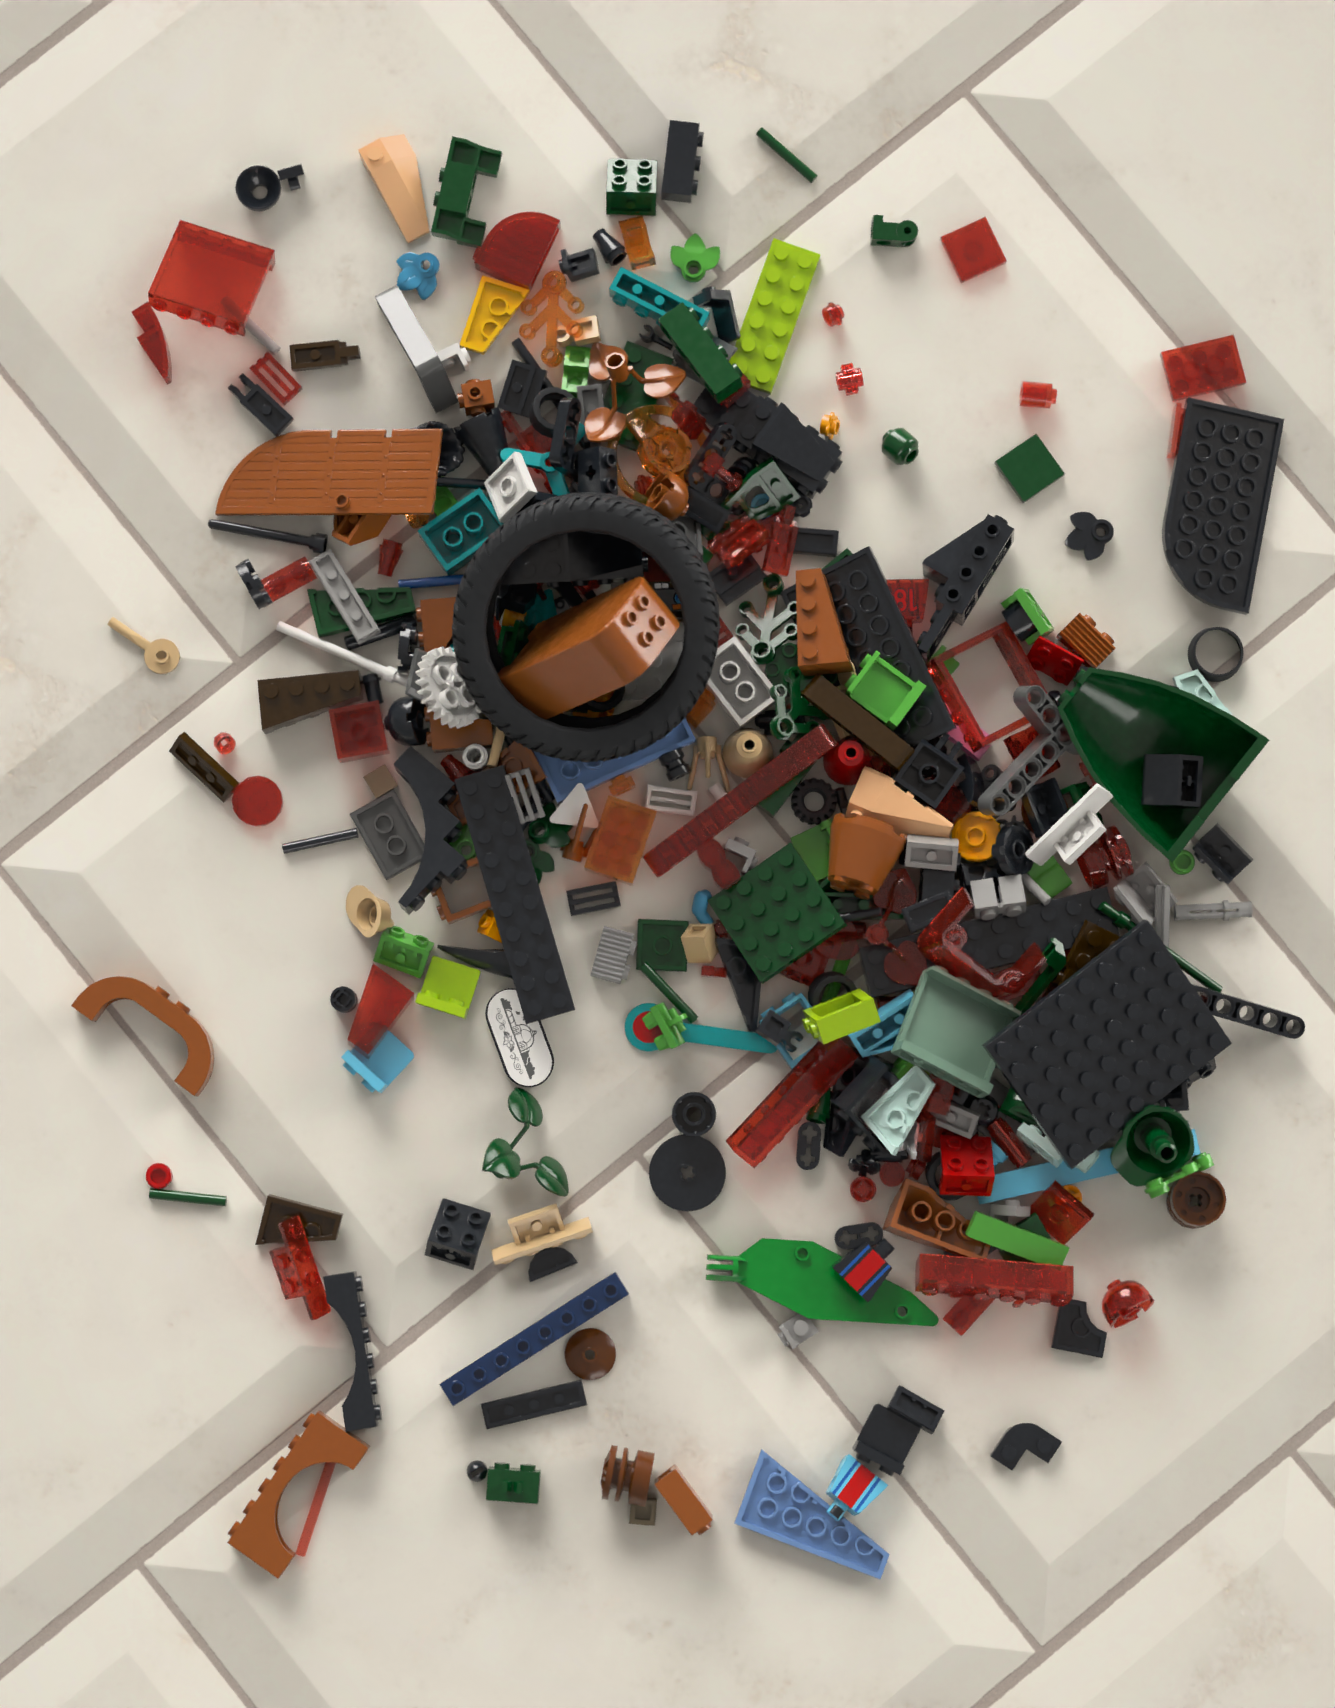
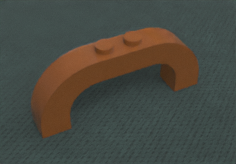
M122 976L99 980L88 986L77 997L71 1006L91 1021L97 1022L105 1009L115 1001L130 999L178 1032L187 1044L188 1059L174 1082L194 1096L198 1097L201 1094L213 1071L214 1049L205 1028L189 1014L191 1010L180 1001L175 1004L169 1000L170 994L160 986L154 989L142 981Z

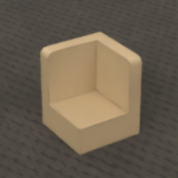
M690 924L682 934L681 940L689 963H711L717 955L718 949L715 944L717 936L713 924Z

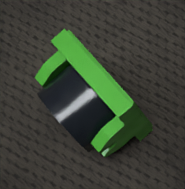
M1019 588L1013 595L1001 603L1004 608L1001 612L1006 622L1021 642L1026 641L1028 645H1032L1036 642L1039 635L1042 637L1048 636L1054 631V627L1028 589Z

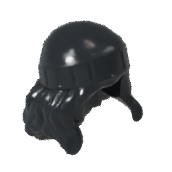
M429 421L416 428H411L443 429L438 477L446 476L463 463L465 448L462 447L463 442L456 435L453 428H448L446 424L436 421Z

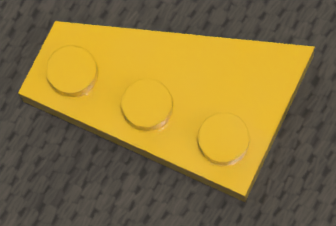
M482 275L459 344L460 348L465 347L466 350L484 355L530 294V290Z

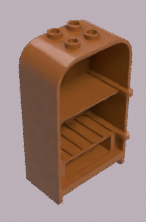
M637 577L538 623L527 636L529 641L510 665L500 670L498 676L503 685L521 705L538 717L547 720L635 680L654 662L679 628L680 622L645 578Z

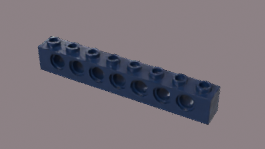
M615 1271L447 1378L439 1385L452 1406H455L629 1295V1292Z

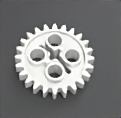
M441 646L422 656V661L417 664L420 670L415 671L420 679L415 681V683L421 686L417 693L424 696L421 703L429 705L427 712H434V720L441 718V725L448 723L449 728L456 726L459 729L478 719V713L482 711L477 707L465 686V682L458 669L455 652L452 651V648L448 647L445 649Z

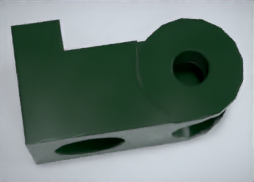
M873 215L870 245L909 247L915 242L918 235V227L913 221L904 220L900 223L883 222V215Z

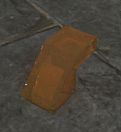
M643 216L618 221L631 269L636 270L656 265Z

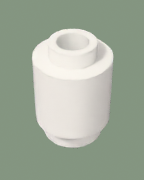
M471 744L463 752V762L471 771L475 773L481 772L487 766L490 753L482 745ZM481 756L480 760L475 762L476 758Z

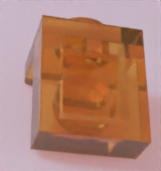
M706 688L693 709L686 716L687 722L695 729L716 708V703L714 702L716 698Z

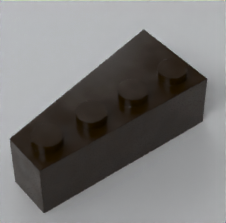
M352 670L257 680L262 731L268 734L282 727H288L296 724V722L313 718L324 712L363 700L360 671Z

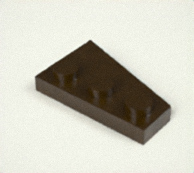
M269 1194L255 1245L336 1240L343 1213Z

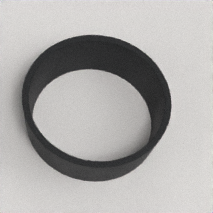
M1207 628L1197 633L1191 640L1188 648V661L1192 670L1198 669L1207 681H1225L1239 670L1243 660V645L1239 637L1227 628ZM1211 630L1224 631L1236 640L1240 649V660L1237 666L1230 672L1213 674L1203 669L1196 658V645L1201 636Z

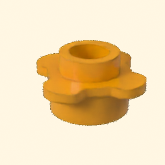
M833 412L830 415H824L820 423V434L828 436V439L832 440L840 428V421Z

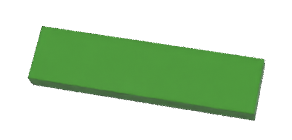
M974 1211L965 1233L970 1238L1057 1271L1061 1270L1069 1251L1067 1245L978 1211Z

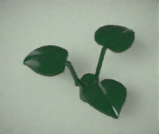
M516 1087L508 1097V1108L517 1121L524 1123V1127L511 1144L501 1138L491 1141L484 1156L482 1170L492 1172L500 1179H514L518 1177L520 1171L535 1168L537 1169L535 1171V1178L543 1188L558 1196L566 1197L569 1193L568 1180L564 1168L557 1160L544 1156L540 1159L539 1163L534 1162L521 1166L519 1155L512 1151L530 1125L538 1127L543 1119L542 1109L538 1101L526 1090Z

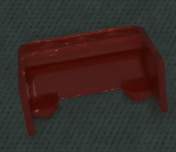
M961 887L917 939L919 951L935 965L948 970V974L968 980L971 986L991 992L994 998H1000L1020 991L1047 959L1038 944L1033 942L1011 968L1005 969L996 977L963 952L961 948L967 942V933L958 923L974 906V903L967 890Z

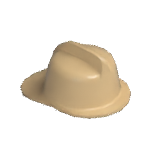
M356 885L351 888L346 898V912L350 921L365 937L371 938L376 933L383 932L387 928L394 926V922L391 919V908L385 900L375 897L363 885Z

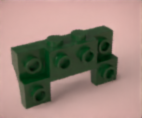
M452 136L446 167H441L439 182L442 183L440 192L436 191L433 206H436V211L431 229L432 236L454 240L460 245L482 248L486 222L470 219L468 215L477 175L481 174L497 178L502 151L490 149L467 139Z

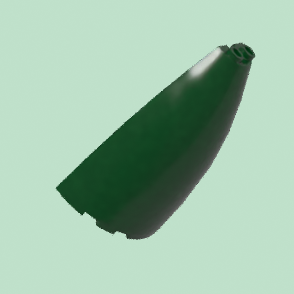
M1091 667L1087 671L1082 669L1073 680L1076 685L1071 692L1066 689L1057 700L1060 703L1058 711L1069 736L1093 779L1113 795L1110 802L1148 842L1173 862L1270 740L1233 715L1189 692L1159 681L1127 673ZM1144 754L1203 756L1201 807L1184 809L1141 805Z

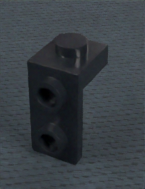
M714 286L706 287L701 290L702 293L692 297L695 305L702 308H712L719 339L729 344L740 339L730 290H718Z

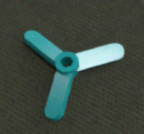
M579 423L576 444L585 435V426L582 423ZM504 448L501 451L500 458L503 462L515 451L522 454L527 467L542 469L546 473L553 494L560 496L570 493L563 474L545 464L549 459L550 451L544 454L513 448Z

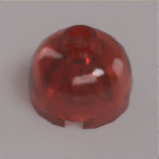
M1117 1279L1107 1286L1108 1291L1103 1296L1101 1308L1110 1327L1118 1328L1138 1318L1137 1313L1141 1309L1146 1312L1154 1304L1155 1300L1150 1292L1139 1282L1134 1280L1121 1282L1120 1279Z

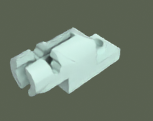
M1023 1122L1017 1129L1016 1137L1057 1168L1063 1159L1046 1136L1043 1137L1042 1132L1032 1124L1028 1126ZM1098 1150L1094 1151L1075 1167L1086 1173L1097 1161L1100 1152Z

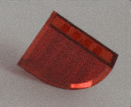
M521 212L506 217L492 228L482 247L478 246L473 255L475 269L503 282L529 289L531 292L560 231V220L540 212Z

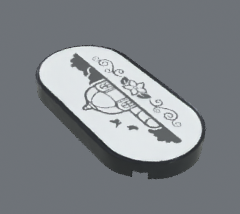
M503 989L491 997L485 1012L486 1021L503 1068L508 1078L519 1086L535 1087L541 1085L548 1079L554 1067V1055L542 1022L540 1020L526 1025L516 989Z

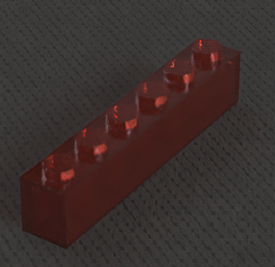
M842 1038L826 1044L818 1041L726 1140L727 1144L734 1153L755 1168L760 1162L765 1160L767 1154L784 1139L785 1135L794 1125L801 1121L808 1110L818 1103L822 1095L835 1085L837 1079L854 1064L859 1055Z
M920 1253L915 1267V1291L922 1292V1294L928 1296L940 1293L948 1294L952 1298L973 1296L977 1300L998 1298L1002 1302L1022 1300L1027 1304L1045 1302L1050 1303L1052 1306L1060 1307L1069 1304L1074 1296L1073 1266Z

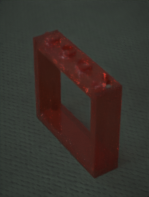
M1006 621L943 652L926 663L945 704L951 712L954 723L959 726L964 735L965 743L968 742L973 753L1026 727L1030 722L1026 717H1023L985 737L945 666V661L993 638L1019 686L1037 685L1046 692L1014 632ZM1028 693V700H1029V702H1030V700H1031V695H1030V693Z

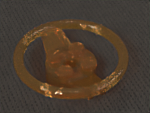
M645 405L625 414V428L627 427L640 443L637 455L643 468L654 479L660 473L666 475V470H669L685 482L684 473L689 466L692 449L688 436L681 429L665 427L666 425L659 424L648 415H663L679 421L692 432L701 447L707 437L700 426L687 414L665 405ZM621 434L609 440L607 448L617 450ZM666 449L669 452V454L665 455L662 452V450L664 451ZM711 449L705 453V460L707 462L713 461ZM617 458V482L619 488L630 499L646 504L649 498L639 493L628 483L621 472ZM703 465L704 469L707 470L709 468L708 466Z

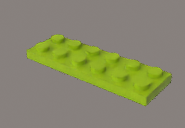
M773 238L740 330V339L736 341L734 346L738 350L729 360L731 365L735 363L743 373L741 380L744 386L771 395L821 254Z

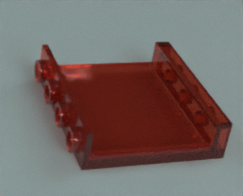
M180 220L149 289V306L160 312L166 311L176 314L185 320L191 319L200 322L206 327L222 329L231 335L245 336V325L268 270L272 271L274 268L275 250Z

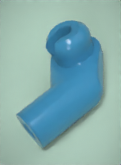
M705 889L698 891L694 895L692 913L700 924H712L714 920L706 911L708 906L707 900L712 898V894Z

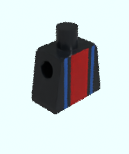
M885 1238L874 1249L864 1241L837 1260L832 1267L869 1302L892 1269L885 1259L895 1248Z

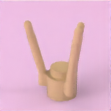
M702 736L697 738V745L693 746L692 772L689 774L687 790H692L699 755L700 759L705 760L706 778H710V759H714L716 754L726 793H731L721 754V745H717V737Z

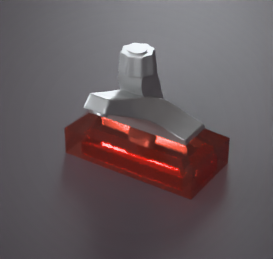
M924 1107L899 1151L907 1149L910 1158L918 1159L922 1164L931 1161L936 1117Z

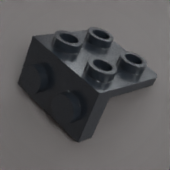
M875 1404L852 1447L857 1452L855 1457L867 1464L871 1460L880 1464L879 1470L890 1476H893L894 1472L901 1475L905 1467L903 1463L920 1432V1428L890 1412L885 1406Z

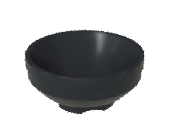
M260 165L251 166L241 172L237 178L236 195L239 201L250 210L266 211L272 208L280 198V180L277 174L268 167ZM258 186H263L267 189V195L263 199H257L253 196V191Z

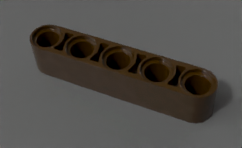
M816 674L801 692V695L809 703L894 770L899 771L915 752L909 744L823 676Z

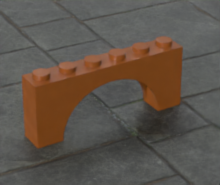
M456 597L420 600L421 607H416L417 622H422L423 632H418L419 647H424L425 652L441 646L446 649L452 644L453 609ZM424 707L425 721L430 722L431 732H426L427 746L432 747L434 753L464 751L471 744L482 745L485 749L492 747L494 739L493 725L489 720L476 719L465 727L463 726L459 729L456 726L449 728L448 723L441 725V718L434 720V712H427L428 707Z
M318 1411L316 1415L311 1413L302 1425L306 1429L301 1437L297 1434L288 1445L291 1451L287 1457L281 1456L274 1465L273 1470L276 1471L271 1480L266 1478L258 1489L261 1494L256 1502L252 1499L243 1510L246 1516L242 1522L236 1521L228 1532V1535L231 1536L227 1542L276 1578L283 1574L296 1555L283 1540L278 1525L279 1502L288 1483L298 1472L317 1463H339L354 1470L370 1448V1445L350 1431L346 1432L343 1426L321 1411Z

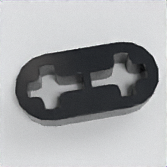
M805 1122L798 1130L796 1162L804 1170L814 1169L820 1159L821 1129L814 1122ZM808 1126H812V1130L817 1131V1135L811 1138V1145L806 1144L807 1136L802 1135V1131L807 1130ZM806 1147H811L810 1155L815 1157V1161L810 1162L809 1166H805V1162L800 1160V1157L806 1154Z
M874 1222L843 1226L836 1231L834 1240L837 1246L842 1249H854L864 1241L873 1246L882 1240L883 1230L879 1224ZM870 1226L873 1227V1230H878V1235L874 1237V1241H870L869 1237L861 1238L860 1233L867 1232ZM847 1230L848 1234H857V1239L849 1240V1245H845L843 1241H839V1236H842L843 1231Z

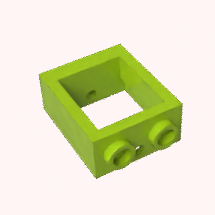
M856 989L803 1010L805 1018L802 1019L807 1034L811 1033L814 1039H818L823 1044L881 1022L874 999L861 989Z

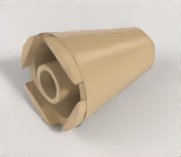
M742 728L733 732L723 746V759L726 767L731 773L743 778L760 776L773 758V748L770 740L764 733L753 728ZM745 746H750V747H752L753 749H752V750H747V749L745 748Z

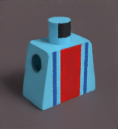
M848 1454L841 1460L826 1491V1494L834 1500L826 1512L837 1521L842 1518L846 1511L853 1516L858 1515L888 1484Z

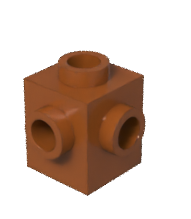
M471 379L466 381L465 384H461L462 393H457L459 407L465 408L466 416L471 415L475 417L484 412L485 414L492 412L491 409L495 408L491 379L483 381Z

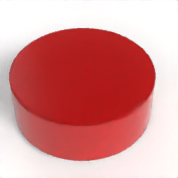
M163 1163L151 1165L146 1172L147 1183L155 1189L167 1187L173 1178L170 1167Z

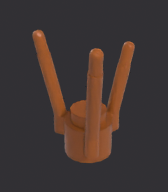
M584 804L582 807L574 839H571V842L566 846L560 847V850L563 851V858L580 863L582 857L587 858L589 849L603 825L602 822H598L599 826L593 830L583 847L584 842L579 841L588 809L587 804Z

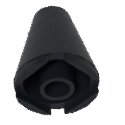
M498 407L491 409L492 412L488 414L484 412L459 424L460 426L454 427L456 435L489 477L504 463L500 458L501 451L504 448H509L502 415Z

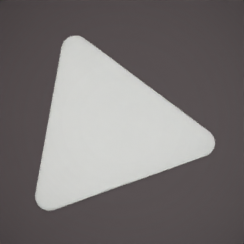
M578 783L552 814L550 817L551 823L577 826L584 804H587L588 809L583 827L597 828L599 826L582 783Z

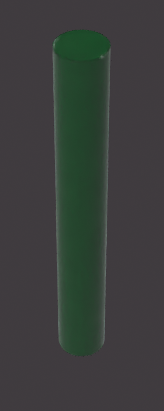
M763 127L757 131L756 135L810 183L816 180L818 175Z
M647 962L639 967L643 974L681 1014H687L688 1018L686 1019L691 1024L698 1018L697 1014Z
M152 1188L149 1191V1199L226 1206L227 1196Z

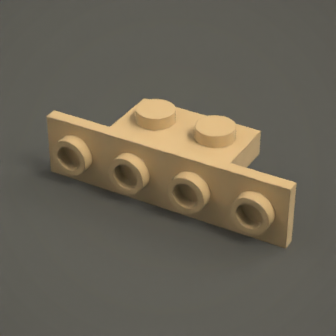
M557 1203L508 1219L515 1242L492 1249L493 1261L495 1265L508 1264L516 1258L534 1255L539 1250L548 1247H558L563 1242L572 1239H582L593 1232L589 1217L564 1225Z

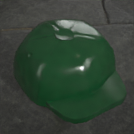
M1150 1105L1143 1108L1122 1129V1137L1118 1140L1110 1154L1112 1165L1129 1184L1136 1187L1145 1186L1147 1182L1158 1177L1167 1178L1188 1162L1194 1153V1139L1188 1120L1182 1114L1175 1111V1109Z

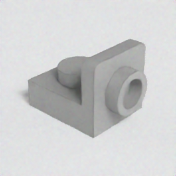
M796 1314L778 1326L781 1330L778 1333L779 1338L785 1347L791 1345L793 1349L818 1333L811 1319L800 1314Z

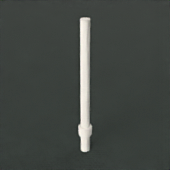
M280 621L277 625L276 630L383 676V680L390 683L397 682L407 686L408 676L398 673V669L394 667L380 665Z

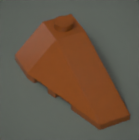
M907 1178L904 1179L890 1205L882 1229L905 1239L983 1264L986 1261L991 1246L966 1236L965 1233L970 1223L969 1219L967 1220L958 1213L950 1203H946L930 1187Z

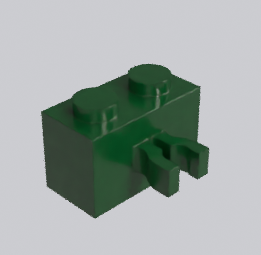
M495 1462L494 1467L489 1466L486 1500L538 1504L541 1470H535L536 1465L520 1464V1468H510V1463Z

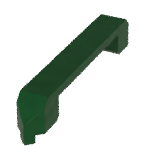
M1051 938V943L1041 953L1042 958L1048 964L1047 968L1014 1007L1021 1011L1020 1015L1034 1004L1066 965L1063 943L1056 938Z

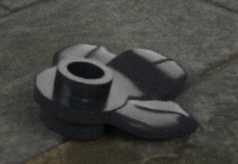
M1077 512L1070 515V520L1076 529L1068 535L1065 545L1073 550H1084L1087 561L1101 556L1104 552L1105 544L1113 537L1114 529L1112 524L1104 519L1097 520L1089 512ZM1102 528L1105 531V535L1098 536L1096 530Z

